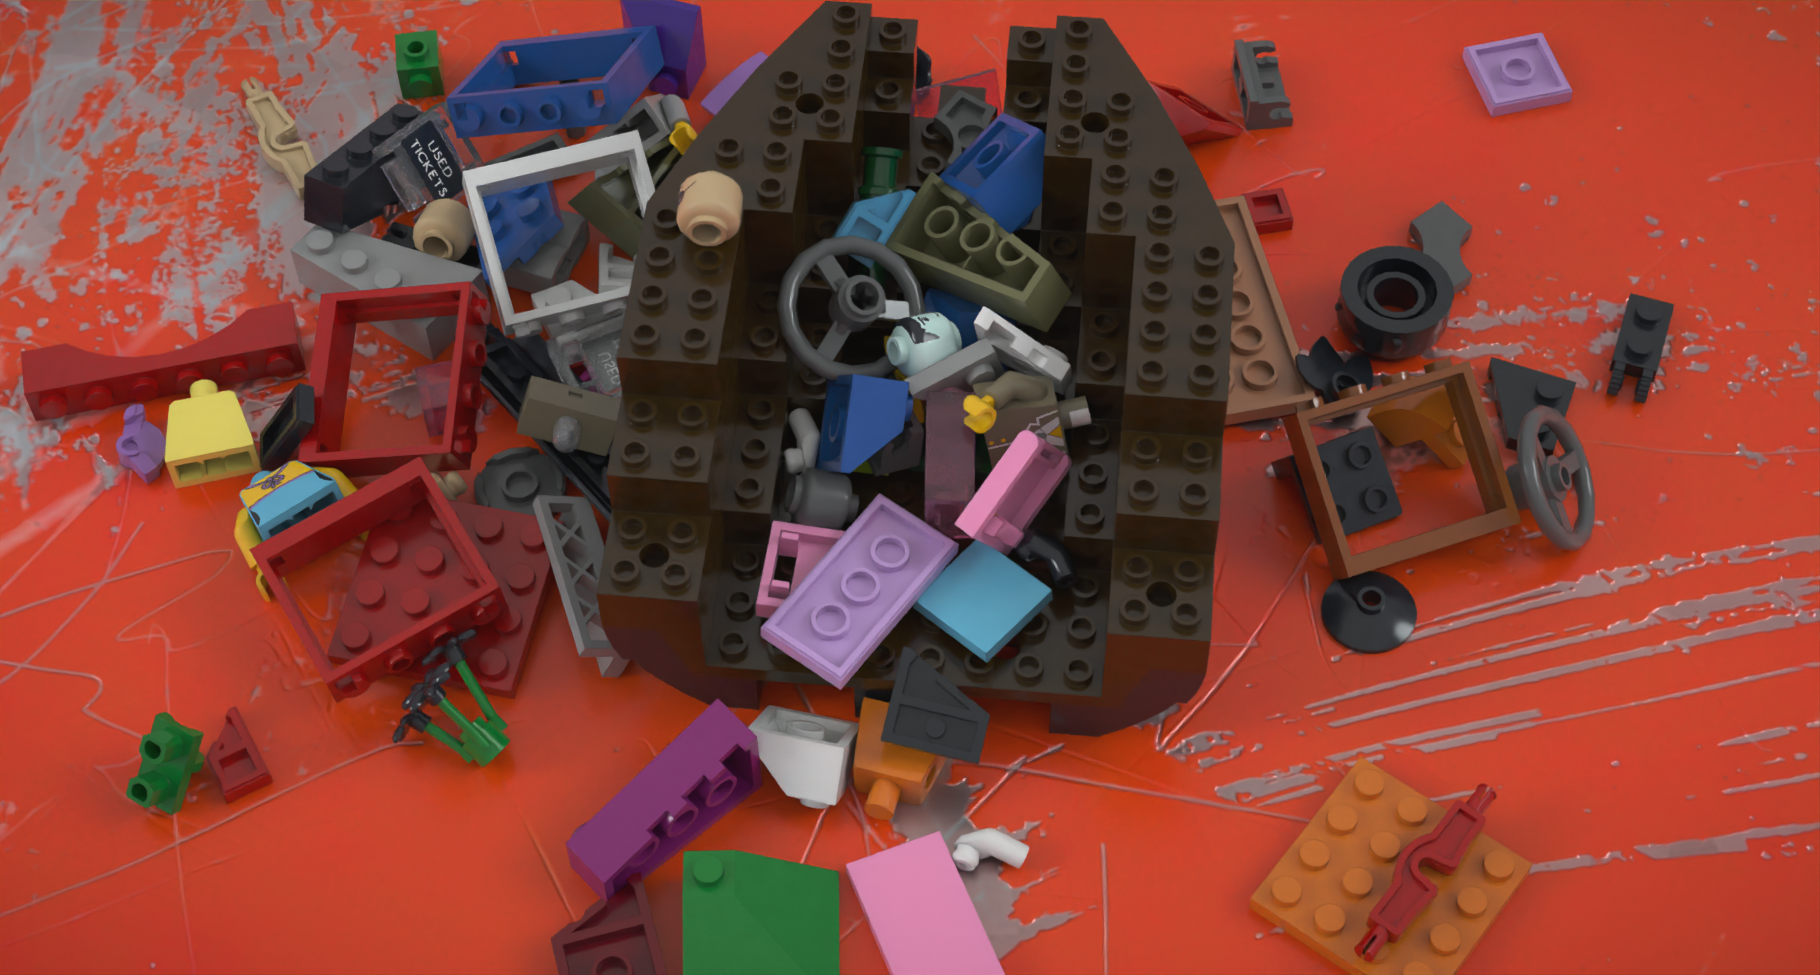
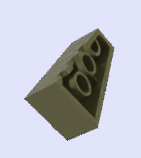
M932 171L885 244L886 247L906 261L919 282L946 291L979 306H984L996 313L1044 332L1049 330L1072 295L1050 262L1015 235L1009 234L988 214L982 213L958 191L948 187Z

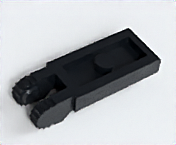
M1630 293L1609 368L1612 374L1607 389L1608 394L1617 396L1618 391L1622 388L1623 374L1640 378L1634 392L1635 401L1645 403L1650 384L1654 382L1674 304Z

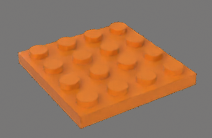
M1360 757L1252 895L1249 908L1351 975H1456L1529 875L1533 864L1481 832L1467 850L1454 875L1446 876L1428 867L1419 868L1420 872L1438 889L1433 903L1409 926L1396 944H1392L1387 940L1372 962L1364 960L1366 951L1360 958L1354 951V947L1370 929L1366 925L1370 912L1392 885L1393 872L1400 854L1413 840L1430 834L1448 812V810L1365 758Z

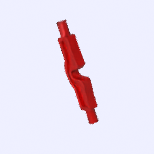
M1480 783L1466 803L1461 800L1455 801L1430 834L1416 838L1402 851L1393 872L1392 885L1370 912L1366 923L1370 929L1354 947V951L1360 958L1366 951L1364 960L1372 962L1387 940L1392 944H1396L1409 926L1433 903L1438 889L1420 872L1419 868L1428 867L1446 876L1455 874L1467 850L1483 830L1486 822V817L1483 813L1493 800L1497 798V794L1492 787L1485 794L1488 785Z

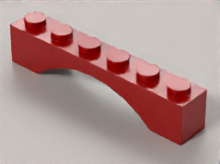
M292 301L248 309L230 325L211 337L188 347L163 354L139 357L107 356L84 351L67 343L21 352L24 395L36 421L56 419L75 413L104 410L128 403L146 402L155 398L190 393V386L199 380H211L218 387L229 384H241L245 381L271 376H284L292 372L306 370L300 327Z

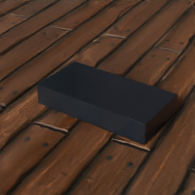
M298 383L260 433L261 471L273 472L283 466L315 424L314 387Z

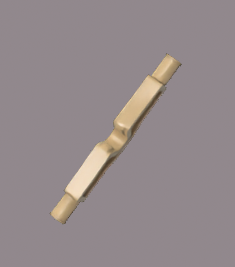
M249 77L251 86L247 79H245L241 83V88L248 97L245 103L248 114L258 129V140L262 155L273 169L285 174L298 198L304 200V175L317 166L310 147L306 141L285 145L298 136L295 121L280 105L272 91L263 92L257 79Z

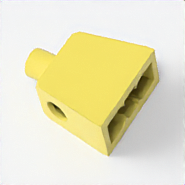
M199 380L190 386L191 398L174 401L169 406L165 463L175 489L261 471L260 459L235 392L230 390L218 392L215 382Z

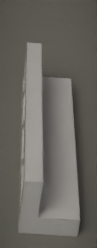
M537 495L533 502V508L579 657H596L602 677H620L630 660L622 659L614 650L605 635L601 623L596 592L605 546L591 503L586 497ZM551 512H562L558 520L564 521L565 526L553 519Z

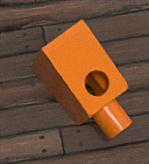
M864 697L853 765L854 788L859 792L869 794L864 807L868 815L879 820H890L893 818L898 802L914 806L923 804L947 758L881 742L889 703Z

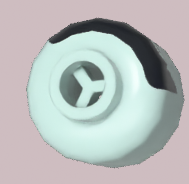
M938 312L901 318L895 323L891 337L887 340L886 345L890 362L897 366L906 377H910L962 349L961 335L957 326Z

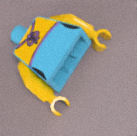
M297 460L290 461L273 472H258L252 478L251 485L240 492L239 496L245 507L238 512L234 537L250 569H256L258 572L256 585L265 601L271 602L266 592V587L269 583L249 549L357 491L358 489L340 470L323 467L311 468ZM370 530L359 535L360 538L366 541ZM282 577L283 580H284V582L286 583L288 589H289V586H288V583H287L285 577Z

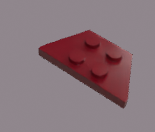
M641 872L631 874L626 878L627 885L606 902L601 898L585 911L584 916L579 921L569 923L550 938L559 975H667Z

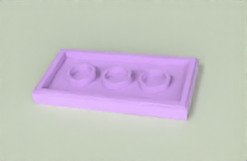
M879 493L761 627V637L841 690L958 553L959 544Z

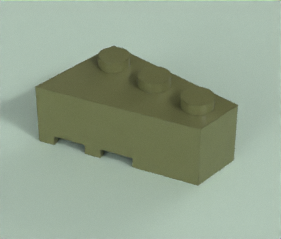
M669 137L644 152L655 191L682 157L678 150L670 143ZM626 162L602 178L590 183L567 203L634 260L638 250L643 217Z

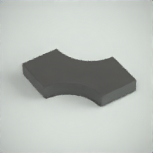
M960 89L934 116V128L948 139L953 149L947 161L946 169L997 118L998 108Z
M1441 201L1412 220L1409 232L1418 244L1420 252L1435 259L1447 271L1453 283L1455 295L1471 283L1473 274L1464 265L1460 255V248L1471 236L1473 226Z

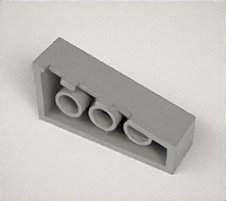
M315 225L290 249L299 282L320 295L324 293L471 281L489 299L481 269L350 230L341 234ZM458 315L367 323L434 361L454 341L453 337L456 335Z

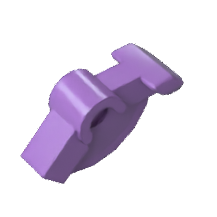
M133 404L125 410L123 435L116 442V449L120 463L126 468H132L146 484H149L160 476L159 470L165 462L166 440L159 428L146 421L147 416L144 405Z

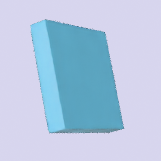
M975 540L937 576L913 606L915 610L985 662H988L1053 597L1052 589L999 551Z

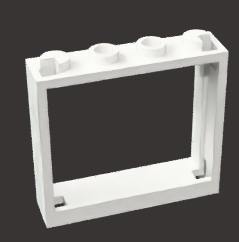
M638 130L463 171L462 184L505 336L516 334L517 338H527L541 333L543 326L560 323V327H571L585 322L587 315L603 312L604 316L609 317L625 313L630 286L515 314L482 197L627 162L644 220L646 204L654 194L655 188Z

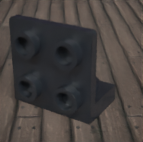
M1372 426L1316 445L1345 536L1402 514L1400 502ZM1294 454L1271 462L1277 479L1293 476L1315 539L1318 544H1322Z

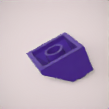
M620 0L624 28L656 26L665 65L649 83V90L662 93L663 95L674 94L689 100L706 67L701 6L676 0Z

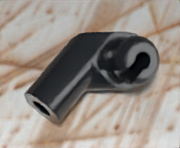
M1038 528L1028 529L1023 532L1025 533L1024 538L1015 548L1017 555L1021 559L1031 562L1039 556L1045 560L1058 588H1068L1078 582V573L1069 550L1063 546V542Z

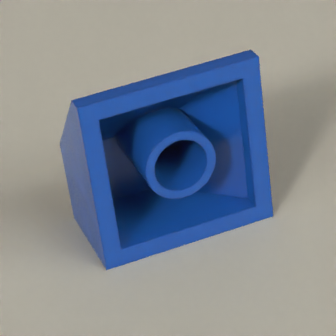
M1002 112L939 177L948 187L958 191L982 213L988 214L997 221L1000 227L1011 234L1013 231L1023 228L1030 221L1032 212L1042 202L1046 135L1041 129Z
M856 374L838 375L836 381L828 379L816 468L831 472L851 473L903 431L904 422L910 420L913 410V397L908 393L909 382Z

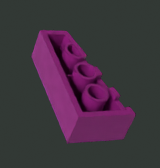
M717 698L596 815L574 831L571 838L565 843L573 870L604 902L627 885L626 878L631 874L641 872L642 879H645L762 787L757 736Z

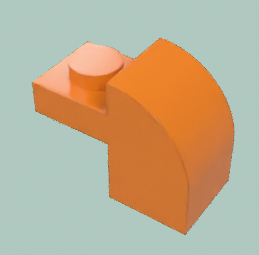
M1445 385L1373 406L1367 416L1372 424L1395 447L1422 440L1450 469L1464 466L1468 458Z

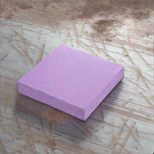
M1542 32L1464 47L1462 59L1491 117L1570 102L1573 91Z

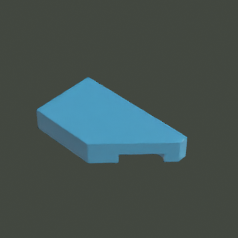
M906 189L853 202L831 238L854 235L878 241L885 245L916 193ZM847 254L868 268H871L875 262L869 258Z

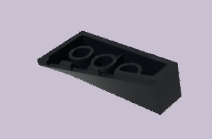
M397 103L304 175V221L343 234L383 215L384 206L399 204L402 206L412 201L413 193L424 187L427 188L401 144V140L429 120L433 122L462 173L463 171L470 170V164L434 115L419 111L412 105Z

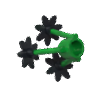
M468 629L458 634L457 637H450L446 645L434 647L422 659L421 664L423 666L432 661L435 663L445 657L447 662L439 665L436 669H429L423 679L424 683L419 682L411 686V693L402 703V709L407 710L409 708L410 714H406L400 719V724L392 737L395 744L398 741H403L410 728L421 734L425 731L458 752L468 764L474 759L483 768L511 741L502 732L508 725L495 712L465 662L467 655L462 645L478 636L476 630ZM455 666L487 718V722L479 716L471 723L445 697L447 692L440 685L451 677V674L447 672L451 667ZM428 703L433 707L436 705L440 707L463 730L458 736L463 742L431 722L432 717L422 712Z

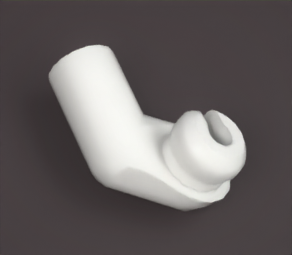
M985 828L961 835L954 843L955 851L953 852L952 859L955 866L964 871H972L978 865L979 860L994 856L1019 869L1028 854L1029 846L996 829Z

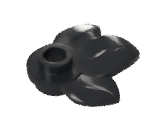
M1321 336L1309 350V356L1304 354L1295 356L1299 375L1307 385L1320 393L1325 404L1340 400L1338 392L1364 383L1367 392L1373 387V371L1369 358L1367 356H1357L1344 362L1324 336Z

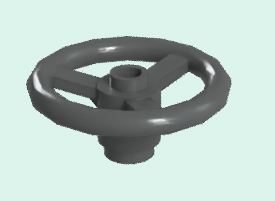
M854 235L822 239L799 253L782 277L776 306L782 336L797 359L821 377L835 381L838 375L846 374L885 378L898 369L897 366L890 362L887 354L873 363L853 366L833 361L850 333L865 330L875 320L897 322L903 317L926 313L921 285L906 261L881 242ZM853 254L874 260L892 274L903 291L905 301L886 300L882 286L869 276L856 275L848 279L834 256ZM814 266L833 293L828 305L829 316L833 324L817 350L811 346L800 329L796 311L799 286Z
M1538 405L1523 417L1518 433V464L1510 465L1505 473L1517 509L1520 511L1530 509L1542 533L1557 548L1577 551L1590 539L1594 525L1595 491L1591 469L1583 446L1572 425L1558 410ZM1541 425H1546L1556 435L1565 453L1559 458L1554 455L1545 456L1538 439ZM1571 474L1573 475L1574 486L1578 496L1579 513L1573 530L1562 502L1567 496V490L1571 489L1572 486Z

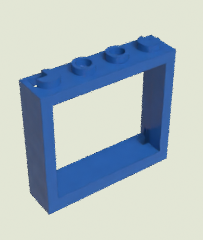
M649 25L500 41L446 98L457 139L617 124L665 65L656 26ZM509 52H516L518 62L511 60ZM605 76L602 80L513 89L516 85ZM602 89L605 99L594 100L592 90Z

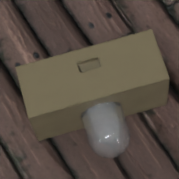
M531 376L520 408L516 433L553 442L554 447L563 453H570L575 449L607 456L615 433L621 399Z

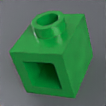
M437 30L395 34L396 71L403 99L445 95L443 59Z

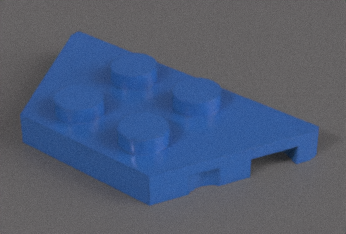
M552 180L482 197L503 272L517 258L521 263L526 264L537 253L538 249L564 226ZM475 233L474 236L476 240L484 280L491 288L482 252L478 242V238Z

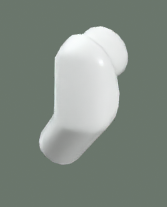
M804 408L795 409L788 417L789 425L797 439V448L786 449L783 453L785 458L783 460L784 467L789 474H797L807 467H815L820 432L810 412Z

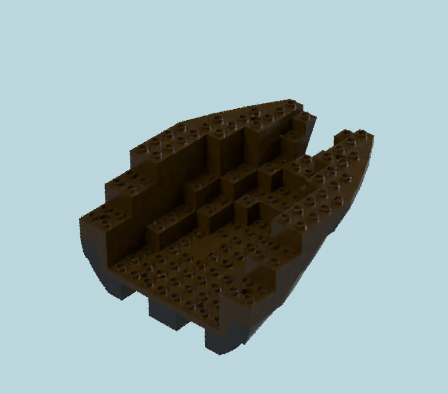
M825 1L757 67L695 138L646 204L616 357L622 397L606 474L612 513L596 596L605 635L622 659L633 660L653 676L708 705H711L718 698L726 707L759 710L763 680L834 686L762 638L761 627L769 618L756 616V602L773 520L792 523L790 513L784 510L785 495L791 477L793 475L799 476L802 473L801 471L797 474H789L784 467V451L789 448H797V439L789 425L788 417L795 409H807L821 435L828 379L821 377L800 362L782 336L776 307L781 281L797 255L822 239L831 238L852 203L860 201V195L857 192L858 187L863 185L865 157L861 155V147H884L902 150L903 158L897 162L895 188L899 191L910 189L916 194L931 171L940 176L946 170L947 161L953 152L948 139L934 128V118L915 117L918 20L872 17V4ZM1057 16L1056 29L1010 26L1003 113L1041 129L1046 135L1042 202L1032 212L1030 221L1023 228L1013 231L1011 234L1015 235L1050 262L1072 293L1047 332L1032 326L1017 325L1016 328L1041 345L1053 347L1068 358L1067 363L1071 365L1073 381L1064 396L1055 391L1057 402L1085 395L1091 417V424L1064 430L1068 456L1072 461L1071 468L1026 530L1038 528L1063 542V546L1069 550L1079 580L1071 587L1058 588L1047 562L1039 556L1033 561L1027 562L1017 555L1014 547L1008 556L1005 555L1052 589L1053 597L1005 645L1015 647L1019 651L1011 659H1001L994 655L988 662H985L912 606L844 685V687H854L856 718H860L864 697L890 703L903 647L913 649L918 656L937 672L945 676L968 697L1051 703L1049 733L1099 737L1125 729L1162 713L1176 703L1187 704L1199 690L1206 675L1211 644L1214 559L1220 521L1223 435L1229 391L1235 242L1198 165L1157 94L1104 18ZM941 85L938 112L959 89L986 102V88ZM717 171L731 177L740 186L743 194L741 223L738 232L731 239L716 246H702L694 243L680 231L676 221L681 184L688 177L699 172ZM849 255L834 256L848 279L858 275L859 261ZM814 266L799 286L796 311L800 329L811 346L817 350L833 324L828 311L829 301L833 293ZM886 270V291H884L886 300L905 301L902 289L892 274ZM919 282L924 300L931 286ZM875 320L865 330L850 333L833 361L852 366L877 361L886 355L884 336H891L896 322ZM1008 367V371L1018 372V371H1016V370H1014V369ZM909 468L889 473L888 476L880 475L876 477L870 473L854 471L851 473L836 472L848 476L852 484V493L859 495V506L854 521L880 493L959 544L958 553L949 564L976 540L954 523L985 480L909 471ZM854 521L852 523L845 522L841 531H847ZM778 555L773 580L790 582L791 589L797 558Z

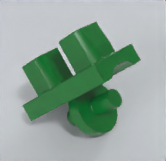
M167 712L157 714L151 732L142 737L139 747L142 757L138 775L129 780L126 796L144 808L155 805L170 815L180 812L191 774L200 771L203 766L205 757L199 751L204 733L181 725Z

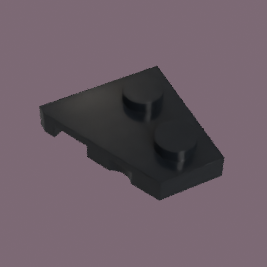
M1492 357L1487 375L1488 379L1493 381L1496 393L1494 403L1497 415L1503 422L1501 431L1505 447L1517 451L1518 433L1523 417L1538 405L1554 408L1565 418L1576 382ZM1541 425L1538 439L1545 456L1553 455L1558 439L1546 425Z
M903 647L881 742L979 765L990 714L963 694L945 676L931 667L913 649Z

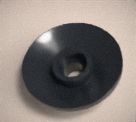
M1368 571L1332 582L1322 599L1321 617L1328 633L1344 647L1360 653L1379 654L1394 650L1407 641L1415 628L1417 609L1412 595L1399 581L1380 572ZM1365 601H1369V602H1373V603H1375V604H1377V605H1376V606H1369V605L1365 604L1364 602H1365Z

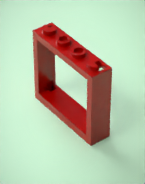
M471 281L321 294L308 385L314 387L315 424L300 443L298 461L311 468H336L346 477L387 475L418 457H421L429 472L470 470L472 453L475 452L477 447V433L475 431L476 414L482 404V391L480 388L481 370L487 361V349L485 346L486 326L490 323L492 317L489 299ZM458 315L443 444L340 451L356 324Z
M421 457L410 461L249 549L336 703L345 698H354L363 694L372 683L388 674H397L406 670L418 657L431 651L438 645H446L450 637H457L458 634L475 625L481 626L491 622L499 615L500 611L508 607L499 584ZM426 499L479 586V589L334 669L282 577Z

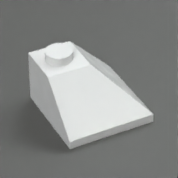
M769 705L748 727L757 736L760 759L787 796L800 798L801 804L811 808L835 806L845 793L854 762L859 723Z

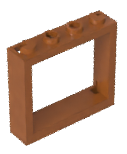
M1450 358L1424 365L1426 374L1411 379L1408 370L1381 378L1383 387L1368 392L1365 383L1339 391L1340 400L1325 405L1322 397H1317L1296 404L1297 413L1283 419L1334 581L1349 578L1522 523L1469 361L1452 366ZM1445 385L1486 513L1351 556L1310 426Z

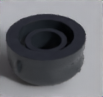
M1403 246L1372 248L1354 258L1343 272L1338 302L1335 304L1337 318L1345 336L1352 344L1366 353L1385 359L1416 357L1431 349L1446 330L1454 297L1453 283L1441 264L1423 252ZM1381 306L1401 308L1404 312L1389 311Z

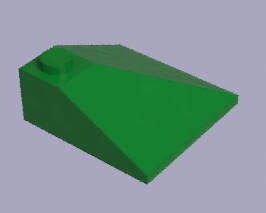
M737 850L684 851L682 891L683 975H840L839 871Z

